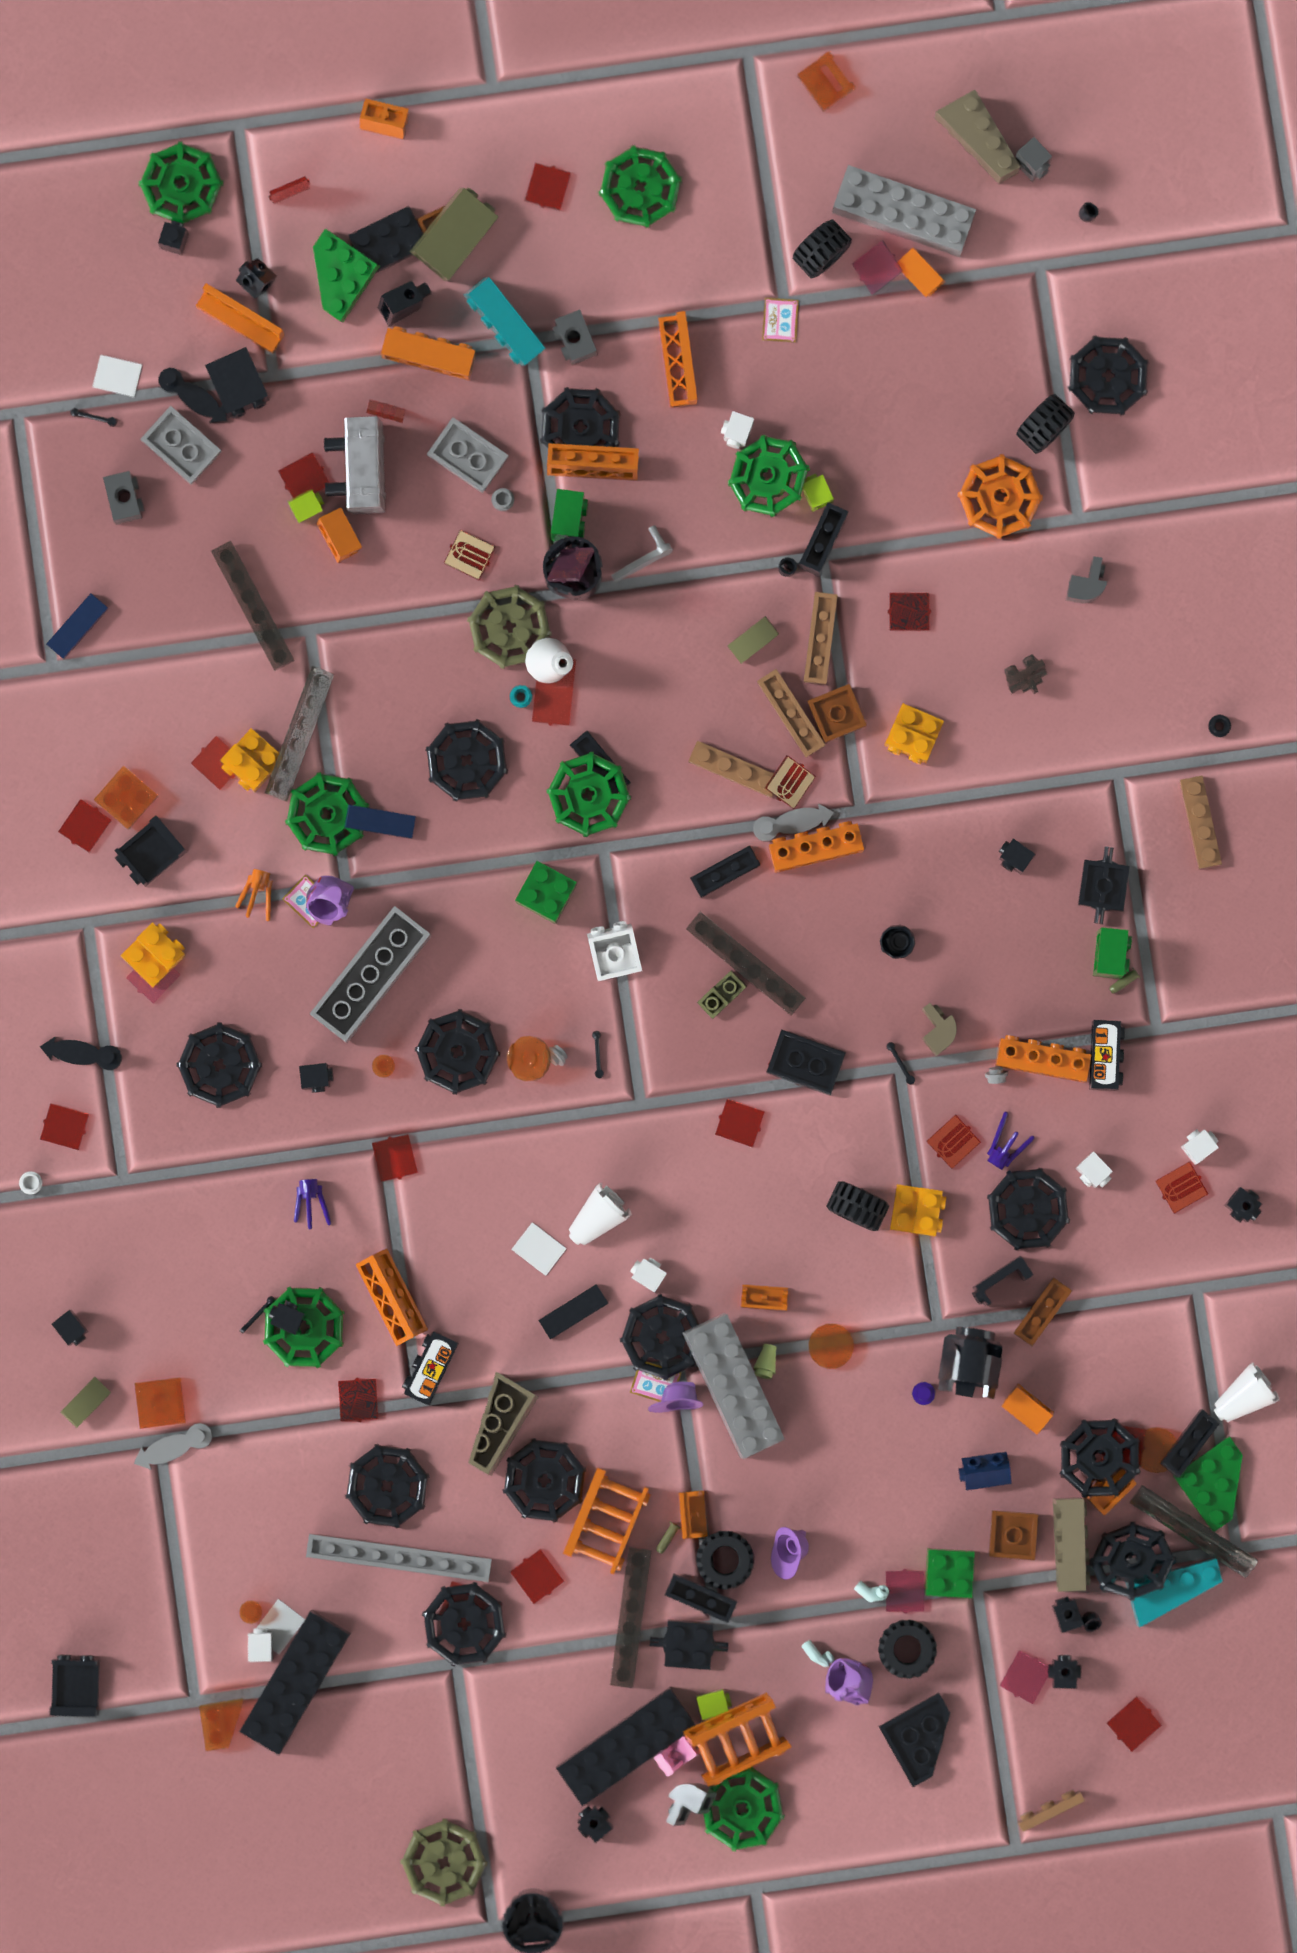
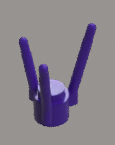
M1008 1112L1003 1113L992 1146L987 1152L990 1155L987 1161L1001 1170L1005 1166L1009 1167L1011 1162L1035 1139L1034 1136H1031L1009 1157L1010 1153L1007 1151L1019 1135L1018 1132H1014L1003 1149L998 1147L996 1150Z
M317 1179L300 1180L299 1187H296L297 1199L294 1222H298L301 1199L303 1197V1199H306L308 1229H312L311 1199L316 1198L317 1194L327 1225H331L329 1212L322 1194V1185H318Z

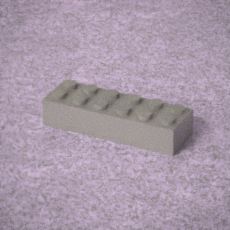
M848 165L832 213L960 257L976 209Z
M394 906L310 1012V1015L344 1042L348 1043L431 938V934Z
M725 1313L720 1314L683 1332V1336L740 1458L745 1459L785 1440L728 1315Z

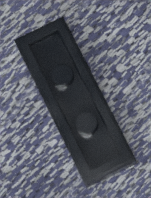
M588 731L584 732L570 744V747L579 757L589 754L591 751L614 763ZM594 765V772L604 777L608 774L609 771ZM623 774L626 786H628L631 782ZM613 777L609 780L612 793L618 794L619 791Z
M749 845L692 876L690 880L700 898H703L756 869L761 864Z
M596 1284L538 1321L551 1340L609 1303Z
M1200 1409L1160 1464L1175 1477L1180 1478L1220 1423L1203 1409Z

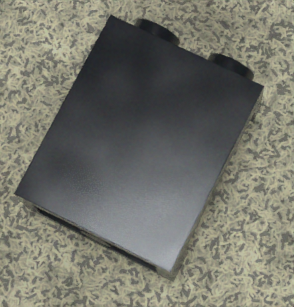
M246 347L205 365L228 418H239L246 414V410L253 407L255 410L262 408L270 400Z
M156 815L149 820L150 823L123 846L114 850L118 854L115 857L118 863L123 868L128 866L132 871L129 876L137 885L142 883L145 887L187 853Z
M1022 1256L1016 1257L972 1287L974 1289L972 1295L979 1305L982 1303L985 1306L990 1305L991 1301L985 1294V1291L1015 1270L1023 1281L1034 1275Z
M57 1655V1659L51 1660L53 1671L50 1716L97 1717L99 1710L100 1660H94V1655H80V1659H71V1655Z

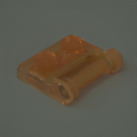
M830 51L797 74L798 79L822 112L856 89L853 82L848 81L834 62V57ZM824 65L828 67L842 86L840 91L837 92L821 70V67Z

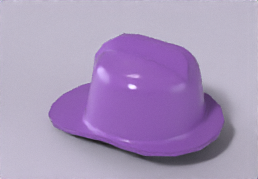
M674 1382L664 1389L661 1402L651 1405L648 1410L654 1413H661L680 1409H697L703 1407L704 1404L697 1400L695 1384L693 1382Z
M781 1527L776 1533L771 1552V1564L774 1572L782 1579H791L795 1576L800 1560L808 1554L809 1545L804 1530H791L787 1527Z

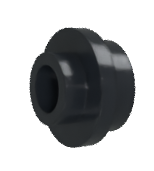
M1224 715L1213 716L1208 723L1209 732L1219 738L1226 736L1231 730L1230 720ZM1218 722L1222 723L1223 730H1217L1215 724Z

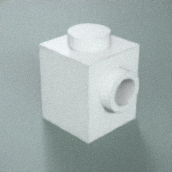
M733 411L730 420H725L721 430V433L725 434L723 441H726L728 446L739 449L740 446L745 448L754 418Z
M1196 1129L1187 1136L1189 1141L1181 1146L1193 1164L1196 1165L1219 1148L1216 1144L1219 1141L1211 1131L1207 1133L1204 1129L1199 1132Z
M1092 1152L1076 1167L1077 1171L1082 1175L1079 1178L1087 1187L1091 1185L1094 1188L1098 1185L1103 1187L1112 1179L1109 1175L1113 1171L1095 1152Z
M651 1257L648 1261L645 1259L642 1262L637 1260L630 1271L633 1273L632 1279L654 1293L667 1273L660 1269L662 1264Z

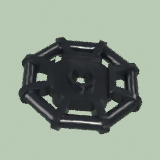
M1095 335L1076 354L1070 356V386H1068V390L1089 410L1088 413L1119 414L1122 416L1140 398L1147 395V366L1149 361L1128 341L1129 338H1109ZM1102 346L1119 347L1117 353H1104L1102 350ZM1095 349L1097 356L1089 363L1083 360ZM1124 350L1136 363L1128 364L1127 360L1121 356ZM1080 367L1086 369L1085 381L1079 382ZM1107 370H1110L1115 375V378H1111L1110 382H1107L1106 378L1102 377V373H1106ZM1135 370H1138L1137 385L1131 383V373ZM1087 387L1096 396L1093 401L1082 390L1083 388ZM1128 389L1134 392L1125 401L1121 402L1119 397ZM1100 399H1113L1115 405L1098 403Z
M566 387L560 395L541 410L543 417L542 438H540V442L548 448V443L556 444L554 440L560 438L564 444L595 446L602 440L606 442L603 447H618L620 444L618 441L620 410L617 411L598 388L590 390L569 389V387ZM574 398L590 399L588 404L574 403ZM567 400L569 403L567 409L561 414L556 412L555 410ZM596 401L607 412L606 414L601 416L593 406ZM551 418L558 420V431L551 433ZM579 421H583V425L587 426V429H584L582 433H579L578 429H574V425H578ZM610 421V436L603 434V422Z
M479 719L460 723H445V727L429 747L426 746L425 749L428 758L429 782L438 786L452 797L455 802L463 799L488 798L490 792L502 777L508 773L504 738L497 736L483 725ZM472 730L471 737H456L455 732ZM478 732L492 743L487 747L476 739ZM450 736L453 742L445 751L440 750L439 747ZM489 751H496L497 765L490 764ZM463 755L466 757L468 755L472 756L471 761L473 763L471 766L468 764L462 765L463 760L461 757ZM437 756L444 758L445 770L438 772ZM488 770L495 772L484 785L481 779ZM449 775L457 782L456 788L452 787L442 778ZM477 783L479 789L462 790V785Z
M458 1009L456 1012L435 1019L430 1018L414 1051L417 1052L425 1075V1081H430L453 1092V1095L482 1084H487V1079L497 1058L501 1054L495 1043L490 1028L491 1024L463 1012V1009ZM456 1021L457 1028L445 1032L440 1028V1026ZM465 1022L477 1028V1031L473 1034L462 1029V1023ZM434 1032L438 1033L440 1036L434 1048L427 1047ZM482 1034L488 1050L481 1051L477 1038ZM458 1045L462 1046L463 1056L454 1058V1053L451 1049L453 1047L457 1048ZM427 1053H434L438 1066L433 1069L431 1068ZM480 1057H488L481 1072H479L475 1067ZM441 1069L453 1075L452 1082L437 1075ZM473 1072L474 1078L459 1083V1075Z
M217 1022L214 1026L188 1035L189 1039L179 1062H176V1067L180 1070L188 1090L187 1094L190 1097L194 1096L215 1105L216 1108H221L225 1104L251 1095V1088L260 1068H262V1063H260L251 1041L252 1036L249 1033L244 1034L223 1025L222 1022ZM223 1035L239 1042L235 1047L223 1042ZM211 1036H217V1041L207 1046H204L201 1040ZM197 1046L201 1049L196 1062H189L193 1050ZM242 1047L245 1048L250 1062L243 1063L239 1053ZM223 1059V1064L226 1065L225 1069H220L219 1072L215 1071L214 1061ZM189 1068H196L200 1081L196 1084L193 1081ZM243 1068H248L250 1070L244 1084H242L238 1080ZM206 1084L216 1088V1096L201 1090L202 1086ZM233 1084L238 1088V1090L226 1095L222 1093V1089Z
M1040 1167L1033 1170L1007 1171L1006 1176L990 1195H987L991 1227L989 1228L1012 1245L1016 1251L1026 1248L1050 1247L1051 1242L1065 1225L1070 1223L1066 1187L1063 1188ZM1034 1179L1033 1186L1019 1187L1017 1180ZM1040 1181L1054 1192L1049 1196L1038 1188ZM1011 1184L1015 1190L1007 1199L1001 1198L1000 1196ZM1057 1198L1059 1215L1052 1214V1199ZM1032 1203L1034 1205L1032 1208L1034 1213L1025 1215L1023 1213L1025 1210L1022 1207L1023 1204L1029 1205ZM998 1204L1005 1205L1006 1219H999ZM1050 1219L1057 1221L1049 1232L1045 1234L1042 1228ZM1007 1223L1011 1224L1019 1231L1017 1237L1003 1226ZM1037 1231L1040 1237L1023 1240L1025 1232Z
M657 1294V1297L635 1308H630V1314L622 1338H620V1343L623 1344L635 1371L639 1370L663 1378L666 1381L668 1378L692 1366H696V1361L691 1351H689L688 1355L683 1352L686 1342L683 1336L685 1329L680 1320L686 1316L691 1328L700 1323L690 1303L685 1304L664 1297L662 1294ZM658 1306L659 1314L647 1320L641 1315ZM664 1306L680 1311L677 1318L664 1314ZM637 1319L643 1323L639 1337L632 1336ZM666 1331V1336L670 1337L669 1341H664L663 1344H660L656 1335ZM633 1342H640L645 1352V1355H643L641 1358L639 1357L633 1345ZM678 1355L684 1359L668 1368V1360ZM648 1357L662 1361V1368L645 1362Z
M1116 1418L1086 1421L1084 1419L1059 1445L1061 1447L1060 1476L1074 1486L1084 1498L1088 1496L1117 1497L1119 1496L1118 1493L1136 1475H1140L1139 1445L1141 1442L1139 1438H1135ZM1107 1429L1106 1434L1096 1435L1092 1434L1091 1430ZM1116 1432L1125 1442L1119 1444L1112 1436ZM1086 1433L1087 1437L1078 1446L1074 1443ZM1129 1449L1130 1464L1125 1463L1123 1457V1451ZM1070 1451L1077 1454L1076 1464L1070 1465ZM1105 1453V1460L1103 1462H1095V1454L1101 1455ZM1121 1469L1127 1471L1116 1483H1114L1112 1478ZM1080 1470L1087 1477L1085 1484L1074 1473ZM1093 1481H1107L1109 1485L1107 1487H1092Z
M533 1438L521 1450L507 1458L505 1486L502 1491L503 1494L508 1496L523 1519L533 1518L556 1523L559 1518L576 1505L582 1503L584 1476L587 1470L569 1449L566 1442L557 1443ZM540 1450L554 1451L557 1454L555 1458L541 1457ZM534 1451L536 1458L526 1466L520 1463L521 1460ZM562 1456L566 1458L573 1470L567 1472L559 1462ZM516 1468L522 1470L520 1485H514ZM543 1474H548L547 1477L551 1479V1484L548 1483L546 1487H542V1483L538 1482V1477L541 1478ZM569 1476H575L573 1493L567 1491ZM522 1489L528 1496L530 1502L527 1506L516 1491ZM563 1495L569 1498L563 1505L555 1509L553 1503ZM534 1503L548 1504L549 1511L532 1508Z
M378 1443L354 1463H350V1474L345 1498L351 1502L364 1520L363 1523L392 1526L397 1529L418 1511L424 1510L427 1481L430 1476L410 1452L411 1449L381 1446ZM383 1455L400 1457L398 1464L384 1462ZM377 1457L379 1464L370 1471L362 1468ZM405 1462L414 1471L415 1476L410 1478L403 1469L402 1465ZM359 1473L365 1476L363 1490H357ZM383 1480L393 1482L391 1492L387 1490L382 1491ZM418 1481L415 1499L409 1496L411 1482ZM365 1494L373 1506L369 1511L358 1498L359 1496ZM406 1500L412 1504L398 1515L396 1511L398 1506ZM377 1508L391 1510L392 1517L374 1514Z
M1130 1522L1127 1526L1109 1533L1104 1532L1101 1535L1102 1539L1093 1557L1089 1559V1565L1093 1568L1100 1583V1589L1103 1592L1109 1591L1129 1598L1130 1601H1135L1137 1597L1158 1589L1162 1590L1165 1587L1164 1582L1172 1566L1176 1563V1557L1173 1556L1163 1531H1155L1137 1525L1136 1522ZM1130 1534V1537L1126 1538V1541H1116V1539H1119ZM1137 1534H1138V1535H1141V1536H1144V1537L1149 1538V1540L1146 1541V1540L1140 1539V1538H1138V1537H1136V1536H1137ZM1158 1545L1162 1554L1155 1555L1152 1547ZM1111 1546L1112 1549L1109 1555L1104 1556L1107 1547ZM1133 1556H1136L1137 1562L1129 1564L1127 1559H1132ZM1156 1564H1163L1156 1576L1153 1573ZM1109 1565L1112 1573L1106 1576L1102 1566ZM1147 1578L1150 1580V1583L1135 1588V1583L1141 1584ZM1117 1579L1127 1582L1128 1588L1114 1584Z
M473 1582V1584L441 1587V1591L429 1607L422 1612L427 1648L434 1650L451 1663L453 1667L460 1664L487 1662V1658L500 1641L506 1638L507 1633L504 1630L501 1607L503 1604L501 1600H496L478 1586L476 1582ZM469 1594L468 1600L454 1602L452 1597L454 1595ZM475 1595L489 1606L485 1609L479 1607L473 1601ZM446 1599L450 1604L442 1615L436 1613ZM493 1612L495 1628L488 1627L486 1614ZM461 1618H466V1621L471 1622V1626H468L467 1630L458 1627ZM434 1620L441 1621L442 1634L438 1636L435 1635ZM486 1633L493 1635V1637L490 1639L487 1645L482 1649L479 1642L483 1639ZM443 1639H446L455 1646L453 1653L440 1644ZM475 1647L477 1652L459 1655L460 1648Z

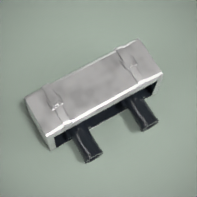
M377 416L344 418L345 437L324 438L325 452L345 451L346 482H325L326 497L346 496V506L351 514L385 513L383 422Z

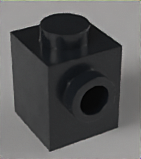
M171 221V223L164 222L158 241L160 249L179 255L183 254L189 235L187 229L184 228V224L177 221Z
M1012 839L1010 843L1005 841L998 851L1002 854L999 858L1002 861L1001 866L1010 872L1015 870L1019 874L1023 873L1035 856V853L1015 839Z
M327 1063L299 1066L302 1090L312 1089V1093L325 1092V1087H330V1082L334 1081L333 1069L328 1068Z
M286 1301L285 1304L279 1303L278 1306L274 1305L268 1318L272 1319L271 1325L297 1335L306 1314L297 1310L298 1305Z
M68 1310L52 1323V1326L68 1346L72 1344L78 1346L86 1339L85 1334L89 1332L72 1310Z
M1066 1596L1055 1600L1056 1604L1052 1605V1609L1061 1633L1084 1626L1075 1599L1069 1600V1597Z

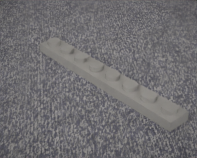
M309 1534L306 1557L484 1582H489L492 1561L489 1558Z

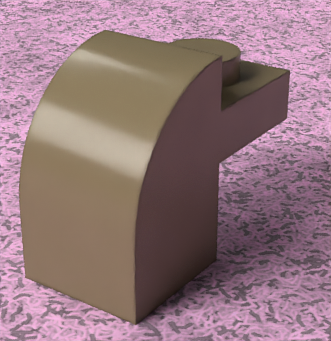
M929 1003L922 1011L935 1028L925 1035L922 1040L933 1054L937 1056L953 1042L956 1036V1022L952 1015L944 1020L942 1018L944 1013L938 1005L932 1006Z

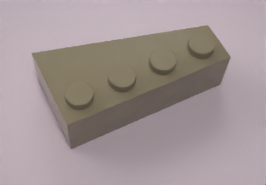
M496 1372L468 1463L492 1476L537 1401L538 1396Z

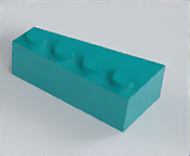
M490 277L483 278L463 294L467 299L468 305L482 317L480 319L488 329L491 328L496 334L494 337L502 347L506 346L511 352L508 355L516 365L520 363L522 366H525L546 349Z
M1212 1558L1171 1569L1164 1582L1165 1587L1162 1590H1155L1135 1598V1601H1130L1137 1627L1140 1628L1223 1582L1217 1559ZM1147 1578L1141 1584L1135 1583V1588L1150 1583V1580Z

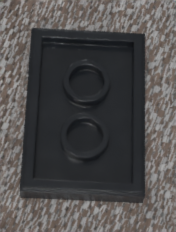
M781 1029L766 1073L831 1096L846 1052Z

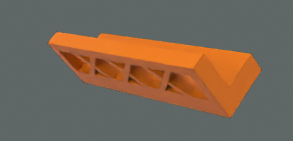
M205 283L202 288L204 293L197 302L196 308L273 354L285 335L283 329Z
M681 311L676 312L675 316L660 317L658 321L670 407L697 404L686 313ZM677 321L678 330L673 336L665 332L664 323ZM678 334H679V341H677V340L675 339ZM666 337H668V338L670 339L667 344H666ZM672 342L681 348V352L676 358L667 352V348ZM681 356H682V363H680V362L678 361ZM669 359H671V360L673 361L670 366H669ZM675 364L684 370V374L679 381L670 374V370ZM684 378H685V385H686V386H684V385L681 383ZM672 381L676 383V385L673 388ZM678 386L687 392L686 400L674 401L673 392Z
M548 443L547 475L637 480L639 449Z
M388 1249L375 1253L355 1264L396 1346L428 1330ZM370 1263L373 1275L368 1273L365 1264ZM377 1284L382 1287L384 1291L383 1296L378 1293ZM388 1305L391 1306L394 1311L393 1316L389 1315L387 1311ZM398 1326L402 1327L406 1335L405 1337L401 1338L397 1330Z

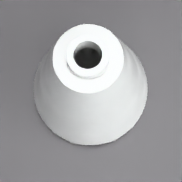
M543 638L537 640L526 653L525 663L527 671L542 683L559 681L573 667V659L569 651L557 639Z
M601 1182L594 1188L569 1228L571 1233L569 1237L577 1245L580 1243L583 1245L588 1244L632 1215L629 1208L625 1211L622 1207L625 1204L624 1201L608 1186L602 1188L603 1183Z
M1252 1362L1215 1402L1216 1408L1214 1412L1221 1421L1225 1419L1229 1422L1274 1404L1280 1398L1276 1390L1274 1392L1270 1390L1272 1389L1270 1386L1272 1384L1261 1369Z

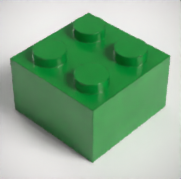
M557 489L551 528L552 541L572 536L584 538L585 521H582V516L587 517L588 499L584 498V492Z
M536 861L515 902L556 924L575 890L577 882Z
M1101 927L1097 931L1093 976L1121 979L1129 971L1130 959L1126 958V952L1131 949L1132 936H1128L1129 930Z
M927 1548L925 1595L972 1598L975 1552L970 1550Z

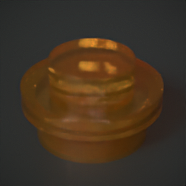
M379 1055L374 1059L372 1069L378 1077L386 1078L394 1072L395 1063L390 1056Z
M246 1601L240 1607V1618L248 1624L258 1622L262 1617L261 1605L256 1601Z

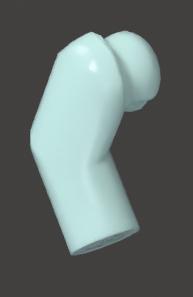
M862 1581L854 1588L868 1602L883 1601L889 1594V1589L885 1585L869 1588Z
M811 1640L806 1641L801 1646L813 1662L823 1667L830 1666L829 1664L835 1660L829 1651L822 1655Z

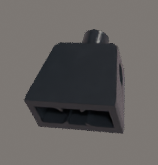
M410 281L381 295L378 310L390 327L419 310L422 306L423 298L431 295V290L426 282L416 287L413 281Z

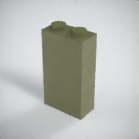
M469 187L467 189H458L410 251L444 281L450 280L498 218L494 213L496 210L487 202L483 204L477 199L478 194Z

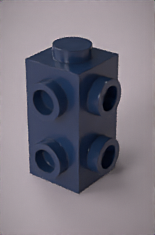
M1007 1452L961 1458L962 1468H958L960 1482H965L966 1491L1012 1484Z

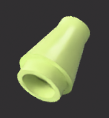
M763 1344V1349L753 1368L757 1377L772 1379L776 1371V1346Z

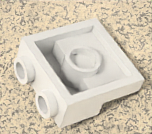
M626 921L616 922L613 924V928L609 929L599 926L592 928L591 933L587 934L598 981L642 971L631 923L627 924Z

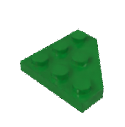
M325 228L313 246L322 308L343 323L380 265Z
M1230 1436L1191 1462L1180 1478L1173 1475L1176 1482L1213 1533L1233 1518L1243 1455Z

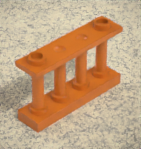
M597 1468L563 1554L571 1557L573 1553L578 1554L580 1552L611 1565L610 1573L614 1574L615 1570L620 1571L625 1560V1558L621 1557L641 1506H647L651 1494L647 1493L649 1488L645 1486L642 1493L611 1481L605 1476L606 1470ZM599 1488L603 1490L606 1488L638 1501L634 1513H628L599 1501L600 1498L596 1497ZM597 1509L628 1522L629 1526L625 1535L592 1523L591 1519L587 1518L590 1510L595 1511ZM589 1531L621 1544L616 1557L582 1544V1541L578 1540L581 1532Z
M767 1692L683 1731L692 1747H699L708 1772L701 1774V1777L708 1787L719 1785L724 1779L773 1756H780L786 1750L792 1748L784 1736L779 1738L769 1714L776 1706ZM758 1716L761 1717L770 1739L769 1743L759 1748L749 1726L750 1720ZM740 1726L750 1751L740 1757L736 1756L728 1735L729 1730ZM715 1736H719L729 1762L716 1767L707 1745L708 1740Z

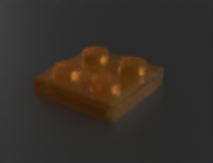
M122 766L93 800L129 830L155 801L158 795L125 766Z
M181 1377L134 1383L140 1429L186 1423Z

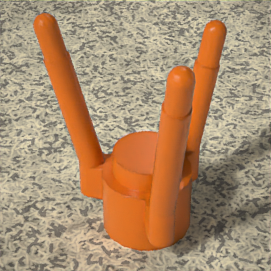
M253 869L252 875L248 876L247 883L235 905L236 908L240 907L251 886L253 891L246 912L247 918L251 915L258 890L264 891L266 888V921H270L271 887L273 881L269 880L271 874L266 871Z

